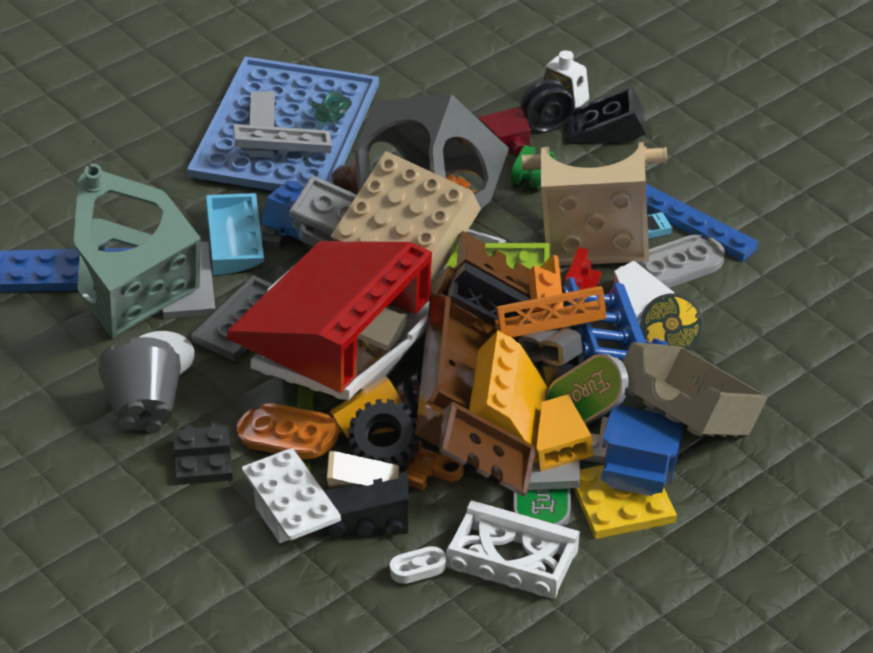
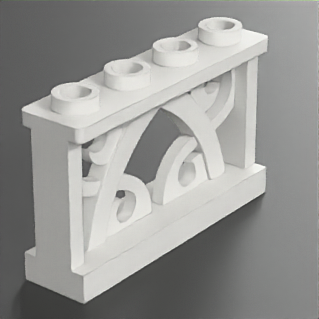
M471 500L467 507V513L446 550V566L458 572H464L485 580L495 581L512 588L522 589L539 596L555 599L572 559L575 558L578 552L579 531ZM471 529L479 531V536L468 535ZM510 541L522 543L529 556L506 561L499 555L493 545H503ZM478 543L471 546L469 550L463 548L467 544ZM555 554L562 555L559 563L552 558ZM543 563L552 567L553 574L545 572Z

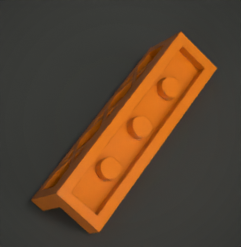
M598 286L497 306L498 320H495L496 331H500L506 336L517 337L534 332L607 319L603 288ZM597 295L596 301L583 303L587 297ZM564 301H569L573 304L571 306L557 308L558 305ZM538 306L547 309L546 311L531 313ZM513 311L520 314V316L510 318L504 317V313Z

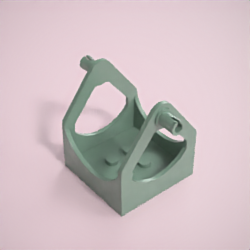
M90 164V170L86 166L84 173L78 179L74 245L80 253L78 292L110 337L114 339L200 288L201 238L163 190L104 172L97 164ZM107 193H115L156 205L163 213L162 219L155 233L151 235L100 218L93 219L94 202L104 197ZM111 241L135 247L121 252L103 251Z

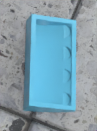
M256 193L206 195V213L213 275L243 271L264 262Z

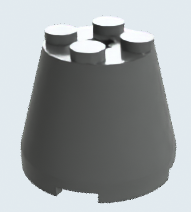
M150 337L130 338L131 343L116 348L109 346L99 358V376L119 422V427L122 430L132 429L146 430L149 433L159 432L162 429V425L172 415L181 370L180 355L170 348L168 342Z

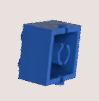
M288 180L266 198L261 224L278 230L281 236L290 235L299 239V232L292 226L294 218L289 216V212L304 189L302 184Z

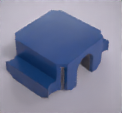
M619 406L611 410L602 441V448H606L607 445L601 480L611 488L649 496L663 493L671 457L667 484H672L684 423L681 421L680 423L674 422L666 418L664 414Z

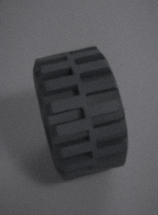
M376 399V404L371 405L370 402L364 404L365 410L359 408L355 412L356 418L352 417L350 421L351 428L348 430L353 456L398 465L399 468L402 467L405 470L409 467L408 461L413 462L416 458V452L419 451L420 439L419 436L415 435L417 420L413 418L412 411L410 409L405 410L404 404L400 402L394 405L392 399H387V403H382L381 399ZM379 428H392L400 434L398 441L388 447H377L368 441L369 436Z

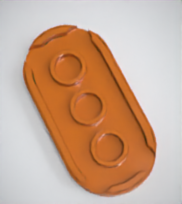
M273 403L262 404L260 409L255 411L253 408L248 410L237 423L238 436L244 446L274 454L292 448L300 459H311L323 455L334 446L338 439L337 426L329 415Z

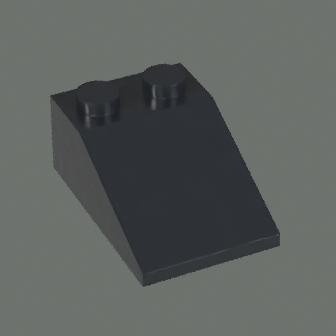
M632 86L575 108L568 121V137L570 142L624 143L638 139L646 134L643 105Z

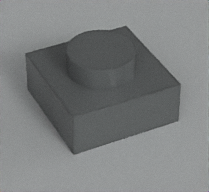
M261 224L262 247L280 250L285 236H281L278 230Z

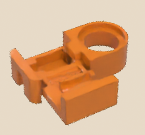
M419 441V451L416 452L417 456L413 462L409 460V467L406 470L408 485L424 491L427 486L425 481L428 476L432 477L434 473V476L450 482L457 481L464 474V465L442 453L438 454L423 448L422 441ZM450 462L459 465V468L454 472L444 470V466Z

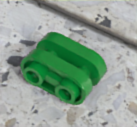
M524 145L512 169V184L522 186L525 179L530 180V188L541 190V169L522 171V155H535V147ZM549 151L550 157L557 161V158L554 157V152Z

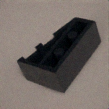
M407 472L399 473V478L384 482L382 477L373 479V484L357 488L356 484H351L324 491L339 512L341 520L324 527L323 536L408 534Z

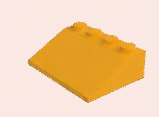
M497 331L478 351L469 411L536 446L533 463L536 464L538 462L537 440L542 402L546 401L548 387L522 346L512 337Z

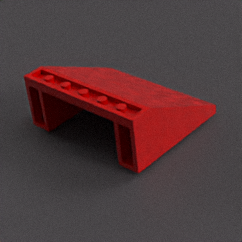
M319 241L227 330V339L336 392L342 393L356 378L357 337L390 303L416 315L430 300L432 251L411 242Z

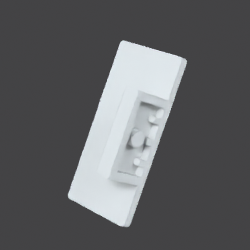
M287 449L242 467L244 475L254 488L256 509L279 543L296 539L341 520L339 512L294 449Z

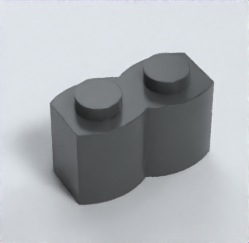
M570 329L534 332L518 338V343L522 346L531 362L542 360L552 366H561L582 353L581 335Z

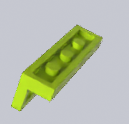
M485 243V252L492 257L493 252L498 250L506 255V263L512 269H514L516 262L529 269L534 265L541 267L550 258L549 243ZM458 246L448 260L446 268L448 266L454 268L457 265Z

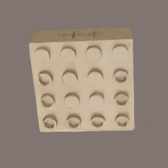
M385 151L331 237L333 241L411 242L432 251V284L438 278L457 248L459 234L462 230L467 232L481 208L471 190Z

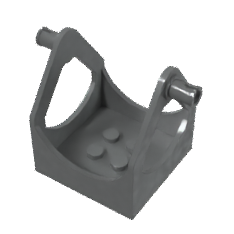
M452 94L376 100L373 102L355 152L358 193L371 174L369 152L372 144L385 142L396 148L404 160L445 179L448 175L460 172L478 175L483 180V185L479 191L474 193V196L480 208H482L492 199L509 148Z

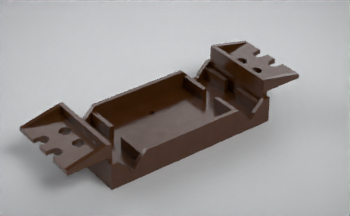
M462 230L459 234L457 265L454 268L448 266L431 284L415 435L439 447L440 453L463 465L469 463L475 466L476 472L488 478L492 475L498 478L500 485L524 497L528 491L536 446L469 411L478 351L497 332L496 326L450 301L451 298L448 297L450 278L466 262L531 299L528 274L530 269L518 262L514 264V269L510 268L506 263V255L498 250L493 252L492 257L485 252L484 242ZM458 290L457 294L467 299L464 293ZM479 302L483 309L489 311L483 303ZM512 337L516 342H518V338Z

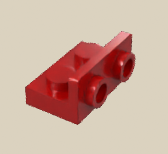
M578 247L565 278V282L568 277L574 278L578 290L597 287L601 279V272L591 269L592 262L588 260V249Z

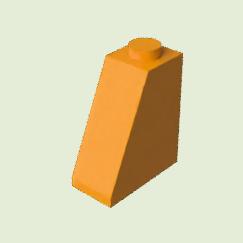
M386 376L355 394L350 400H346L330 410L333 416L332 419L337 426L338 434L343 432L349 438L348 430L351 428L350 421L352 417L356 418L355 412L359 408L365 410L364 404L368 402L374 405L376 404V399H381L382 403H387V399H392L394 405H397L399 402L402 403L397 391ZM379 428L375 430L372 434L396 430L392 428Z
M569 395L542 402L537 440V457L540 472L592 457V436Z

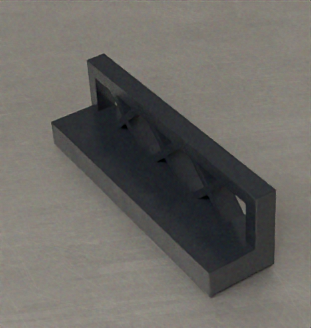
M466 262L450 278L448 297L451 298L450 301L496 326L495 320H498L497 306L531 300ZM458 290L463 292L467 299L458 295ZM479 302L483 303L489 311L483 309ZM513 311L504 313V316L510 318L520 316V314Z

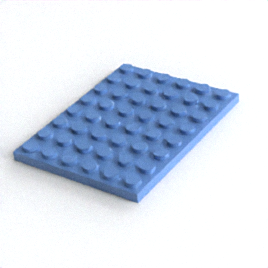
M244 57L187 168L188 177L275 191L288 180L299 182L305 187L312 175L333 184L331 174L337 167L344 165L379 86V77ZM275 91L274 127L330 131L331 153L274 150V157L249 158V148L234 147L233 124L250 125L251 92Z

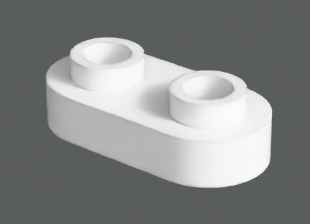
M426 547L397 555L390 562V576L398 583L407 584L439 575L446 568V554L438 547Z

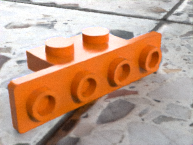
M552 255L541 267L534 265L528 271L531 300L562 294L558 256ZM561 302L557 308L563 307V302ZM542 306L535 307L532 310V312L536 313L546 311L547 309H545ZM565 327L557 328L558 331L566 329Z

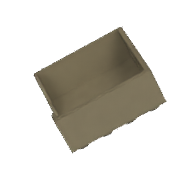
M634 342L631 343L622 362L626 368L629 380L628 388H625L626 394L634 397L638 395L644 399L643 404L656 410L660 408L666 412L664 415L666 418L680 423V421L688 425L687 430L698 436L703 434L712 437L715 434L726 437V435L734 437L750 435L767 400L766 395L683 347Z

